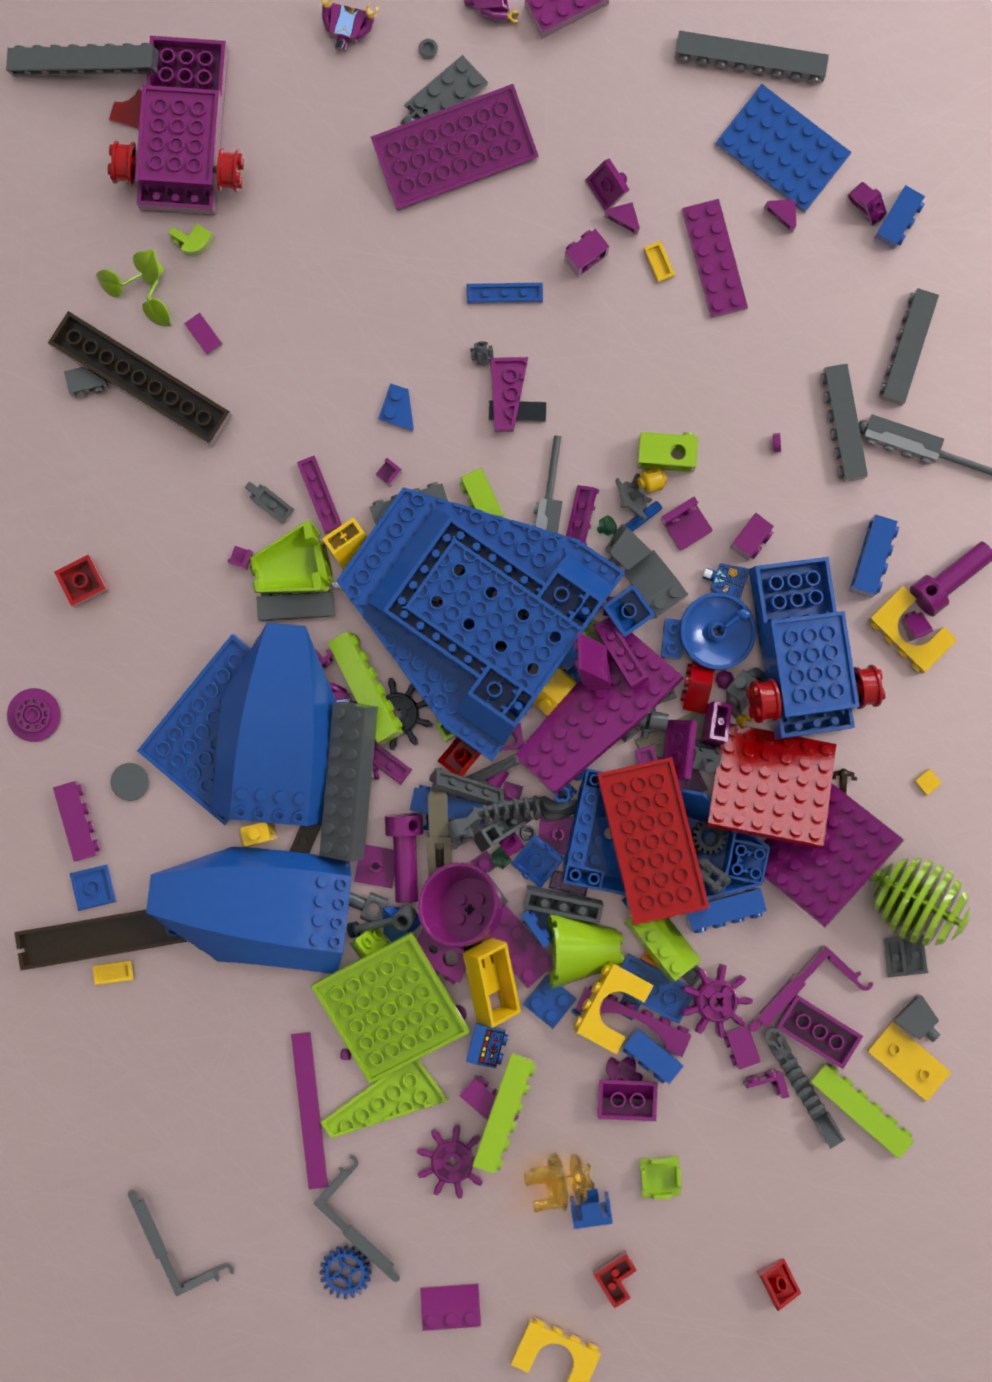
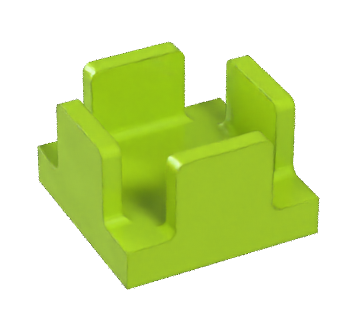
M678 1156L639 1158L642 1198L669 1199L672 1196H681V1172Z

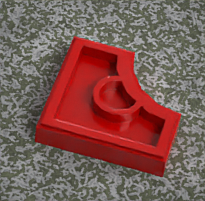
M138 89L135 95L127 101H114L109 121L139 129L142 90Z

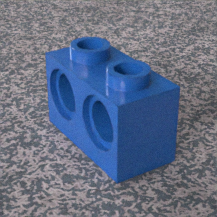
M667 618L664 620L660 655L663 659H681L682 644L679 634L681 620Z

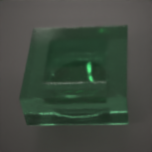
M501 846L491 854L494 864L497 867H501L502 870L513 861L507 856Z

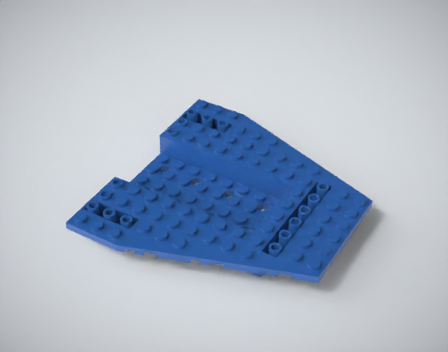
M403 487L336 582L444 728L493 761L571 650L574 642L578 640L577 633L583 634L625 572L576 538L563 536L559 533H553L539 527L506 519L502 516L486 513L482 510L449 502L445 499L436 498ZM458 565L465 568V573L462 576L454 573V569ZM488 588L496 589V597H487L486 590ZM440 597L443 600L442 606L434 607L432 599ZM520 610L528 612L529 617L527 620H520L518 618ZM467 619H471L475 623L474 628L471 630H467L463 626L464 621ZM553 632H557L561 636V640L557 643L552 642L549 638ZM502 641L506 644L507 648L504 652L496 650L495 645L497 642ZM530 664L538 666L536 674H530L527 671V667Z

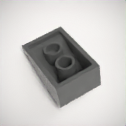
M654 550L632 568L624 570V575L631 584L636 586L655 613V618L688 596L679 580Z

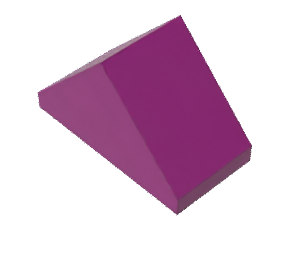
M795 199L768 201L764 209L793 233L797 226Z
M633 202L606 209L605 218L638 235L640 226Z

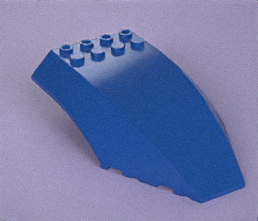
M267 622L229 684L222 692L211 812L230 820L310 826L322 823L333 702L337 701L330 688L329 681L326 678L306 626Z
M230 847L151 874L146 914L177 933L187 942L195 945L196 948L205 952L217 962L262 965L332 974L338 971L344 950L352 878L350 861L299 852Z

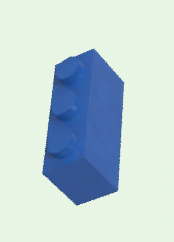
M905 185L874 238L893 249L897 244L901 245L906 237L903 234L906 228L910 230L915 222L914 214L916 212L920 213L925 205L922 202L925 196Z

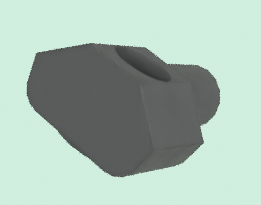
M350 892L348 906L362 911L360 919L373 922L381 919L383 907H386L388 899L373 892H370L368 899ZM376 903L379 906L377 914L370 913V904Z

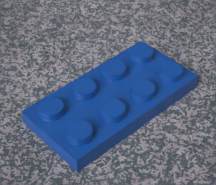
M628 954L621 968L652 984L653 988L645 1003L625 992L619 993L679 1024L684 1016L680 1011L688 1007L694 995L686 994L681 990L682 986L689 985L679 980L671 984L662 971Z

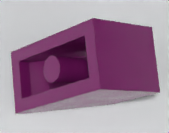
M915 611L905 614V619L901 620L910 642L933 632V628L922 612L916 614Z

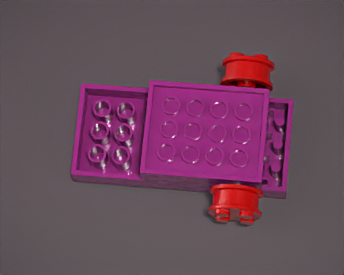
M150 36L149 43L158 51L157 74H147L146 85H142L137 151L135 142L125 145L119 144V141H114L113 144H110L109 156H111V163H108V175H110L113 184H117L118 181L128 182L129 185H133L134 181L137 182V206L140 210L215 215L217 190L222 191L225 188L238 192L239 189H242L243 177H241V170H244L245 164L243 154L239 149H236L235 152H226L223 148H220L228 55L227 43L222 40Z

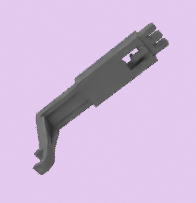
M350 1155L354 1165L348 1171H345L343 1167H339L341 1172L339 1176L313 1204L343 1231L342 1234L392 1281L398 1282L400 1276L392 1269L395 1264L354 1226L345 1223L323 1202V1200L327 1201L357 1168L358 1159L354 1155Z
M134 1190L128 1192L130 1202L156 1259L160 1260L176 1297L212 1278L219 1281L217 1272L224 1268H229L230 1273L234 1274L233 1267L228 1263H224L183 1282V1286H180L168 1260V1251L145 1200L139 1201Z

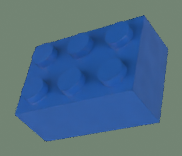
M637 1027L634 1028L622 1043L624 1047L623 1052L631 1059L636 1057L640 1060L638 1064L647 1072L651 1069L654 1072L653 1076L662 1084L665 1081L670 1084L683 1068L681 1062Z

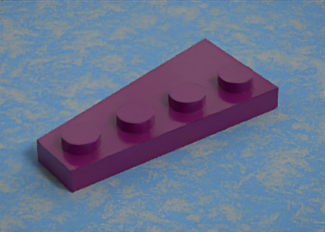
M528 357L490 358L494 432H514Z

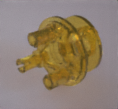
M551 1153L547 1160V1166L530 1168V1174H524L526 1187L543 1184L546 1185L550 1195L549 1198L533 1201L534 1212L559 1209L561 1212L566 1211L568 1206V1185H572L577 1201L585 1203L587 1191L593 1190L595 1187V1183L589 1176L591 1165L582 1164L579 1156L573 1154L570 1157V1175L565 1176L560 1157L557 1153Z

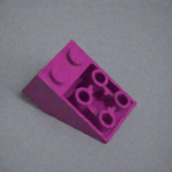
M577 633L578 640L574 644L575 651L578 652V658L575 659V666L579 672V677L582 678V684L586 685L588 691L611 689L610 657L607 646L581 633Z

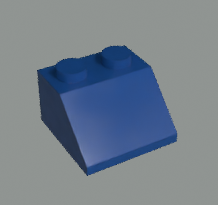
M631 584L602 606L624 638L656 616L634 584Z

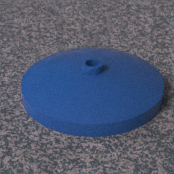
M717 592L703 595L693 601L683 613L679 628L681 644L687 655L702 667L713 670L731 668L741 663L753 649L756 640L755 619L746 604L733 595ZM740 609H746L750 612V616L745 622L739 618L728 629L724 626L736 616ZM713 629H716L718 631L717 636L715 635Z

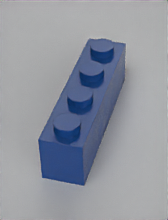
M419 785V788H414L410 805L411 811L428 814V795L431 787ZM447 793L448 819L451 820L467 818L471 814L473 807L477 809L485 805L457 795L456 797L450 796ZM480 821V825H479V826L485 827L484 824H483V822Z

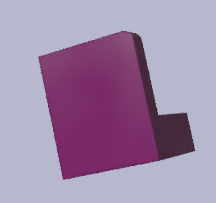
M386 458L384 460L385 463L375 475L391 487L402 474V469Z
M235 546L231 558H228L227 562L230 565L248 570L253 551Z

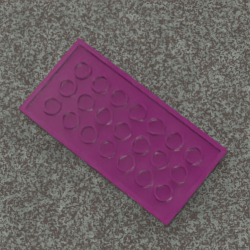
M514 84L370 137L397 210L539 157Z

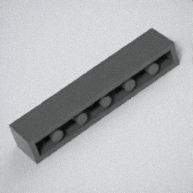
M919 288L914 293H910L908 299L910 307L908 311L905 310L902 321L905 323L903 329H899L896 337L899 342L897 347H893L891 353L893 361L891 365L888 364L885 375L888 377L886 383L882 382L879 391L882 394V400L901 406L905 404L936 307L938 294Z
M848 363L825 367L823 373H821L822 385L825 384L826 392H824L825 403H829L830 408L827 411L829 422L832 421L833 425L831 437L832 440L836 441L834 454L840 463V466L837 467L839 478L842 477L843 482L864 479L868 476Z

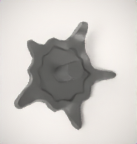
M635 474L631 483L624 482L623 484L619 478H616L615 483L622 501L621 508L626 507L642 520H646L647 517L643 510L647 508V503L651 502L652 498L645 496L644 488H639L637 479L640 477V474Z

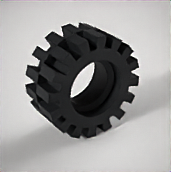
M708 820L697 822L696 826L691 829L693 830L691 835L697 852L710 855L724 848L723 845L727 842L725 841V838H727V835H725L726 830L707 826ZM707 829L712 830L715 834V840L710 845L705 844L701 839L702 833Z

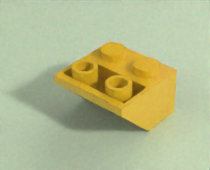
M353 517L322 538V540L344 570L367 536Z

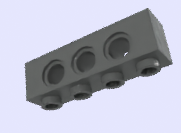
M530 885L526 887L523 901L524 909L600 924L604 906L603 901L599 899Z

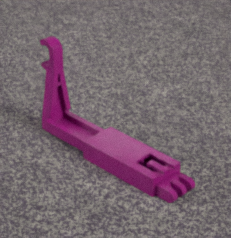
M823 946L797 975L793 974L748 1024L750 1031L756 1032L762 1024L768 1027L806 985L805 981L826 958L861 990H870L873 982H868L867 986H863L858 982L861 971L854 973L827 946Z

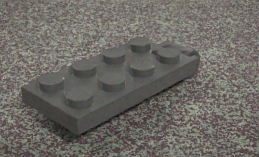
M462 55L404 104L411 113L406 115L400 124H406L470 100L488 85V81Z

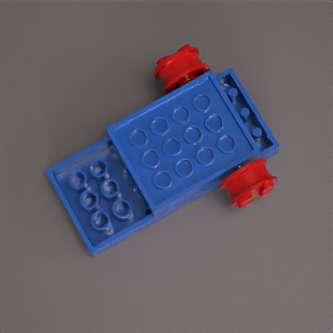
M829 557L759 565L750 568V581L766 682L762 683L751 681L749 688H746V697L750 704V718L754 719L756 723H762L765 719H771L775 740L855 728L852 709H863L866 705L879 707L886 694L882 686L883 675L881 669H877L875 665H868L865 669L853 667L845 611L837 612Z

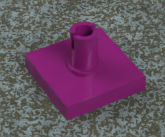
M610 158L604 160L585 179L605 211L612 208L630 190L626 185V174L623 172L619 173Z
M541 814L538 837L550 847H553L560 855H565L573 817L547 820Z
M365 844L364 860H359L357 863L354 882L392 889L394 882L393 849Z

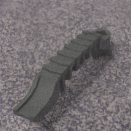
M536 795L533 798L523 797V799H513L508 802L504 800L502 803H492L489 806L482 805L481 808L477 809L473 807L471 814L467 818L455 819L447 827L453 844L462 845L475 838L473 831L479 828L480 821L483 822L484 826H487L490 818H492L493 823L499 821V816H502L503 820L507 821L510 817L509 814L513 815V819H517L520 815L519 812H523L524 819H528L532 810L535 820H539L541 813L547 820H559L574 814L576 799L558 803L547 796L537 797Z
M775 1027L768 1028L764 1033L766 1043L776 1060L780 1063L781 1069L786 1073V1077L789 1078L792 1087L795 1088L798 1097L801 1098L802 1104L807 1108L808 1114L813 1118V1122L829 1148L831 1149L845 1141L832 1116L826 1111L825 1105L819 1100V1095H816L813 1090L814 1087L810 1085L808 1077L804 1075L803 1069L797 1063L796 1057L791 1053L792 1050L782 1032ZM770 1032L778 1033L776 1039L779 1046L774 1040H769Z

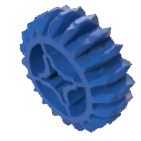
M344 1245L343 1252H341L339 1246L336 1247L337 1254L330 1250L331 1258L325 1255L324 1260L327 1263L321 1262L320 1264L322 1268H325V1270L319 1271L320 1275H325L320 1281L328 1282L324 1285V1289L331 1287L330 1295L337 1291L336 1298H339L341 1293H344V1299H347L348 1293H350L352 1298H355L354 1291L359 1295L362 1294L360 1287L363 1289L368 1287L364 1281H371V1278L366 1276L372 1274V1270L366 1269L371 1266V1263H364L367 1256L364 1255L360 1258L359 1256L362 1252L359 1250L355 1254L354 1246H352L350 1252L347 1251V1245ZM344 1257L354 1259L359 1265H349ZM338 1259L339 1270L330 1274L331 1264ZM343 1266L350 1270L348 1278L340 1274L343 1271ZM361 1270V1279L353 1286L351 1276ZM341 1279L347 1287H341L334 1283L333 1280Z

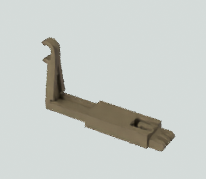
M433 785L428 795V877L435 873L436 867L440 868L452 863V840L447 827V793L434 789Z

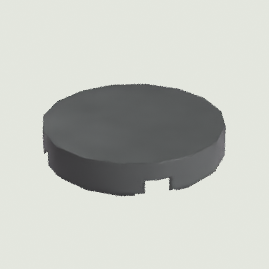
M125 763L117 767L112 773L111 788L115 795L122 800H138L148 790L149 776L145 769L138 764Z

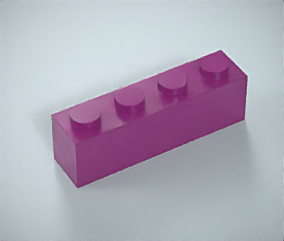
M73 781L53 787L73 861L77 862L98 856L100 845L93 836L95 827L93 822L89 821L87 815L90 813L87 802L84 803L82 795H85L82 784H79L78 781Z

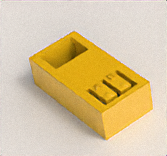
M490 938L464 952L463 958L477 1023L493 1028L520 1013L521 1010L507 942ZM498 991L501 1006L492 1011L489 995Z

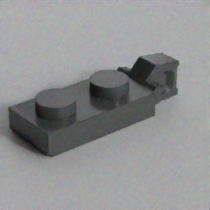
M250 481L245 486V489L252 493L250 496L252 501L281 524H284L294 511V508L266 486L260 484L256 487Z

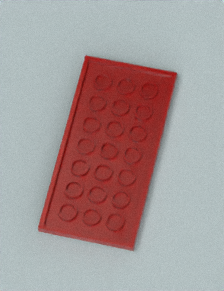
M670 757L597 773L633 926L709 909L673 758Z

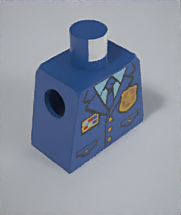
M720 563L717 571L706 567L702 578L712 582L710 591L714 593H727L740 599L749 576V569Z

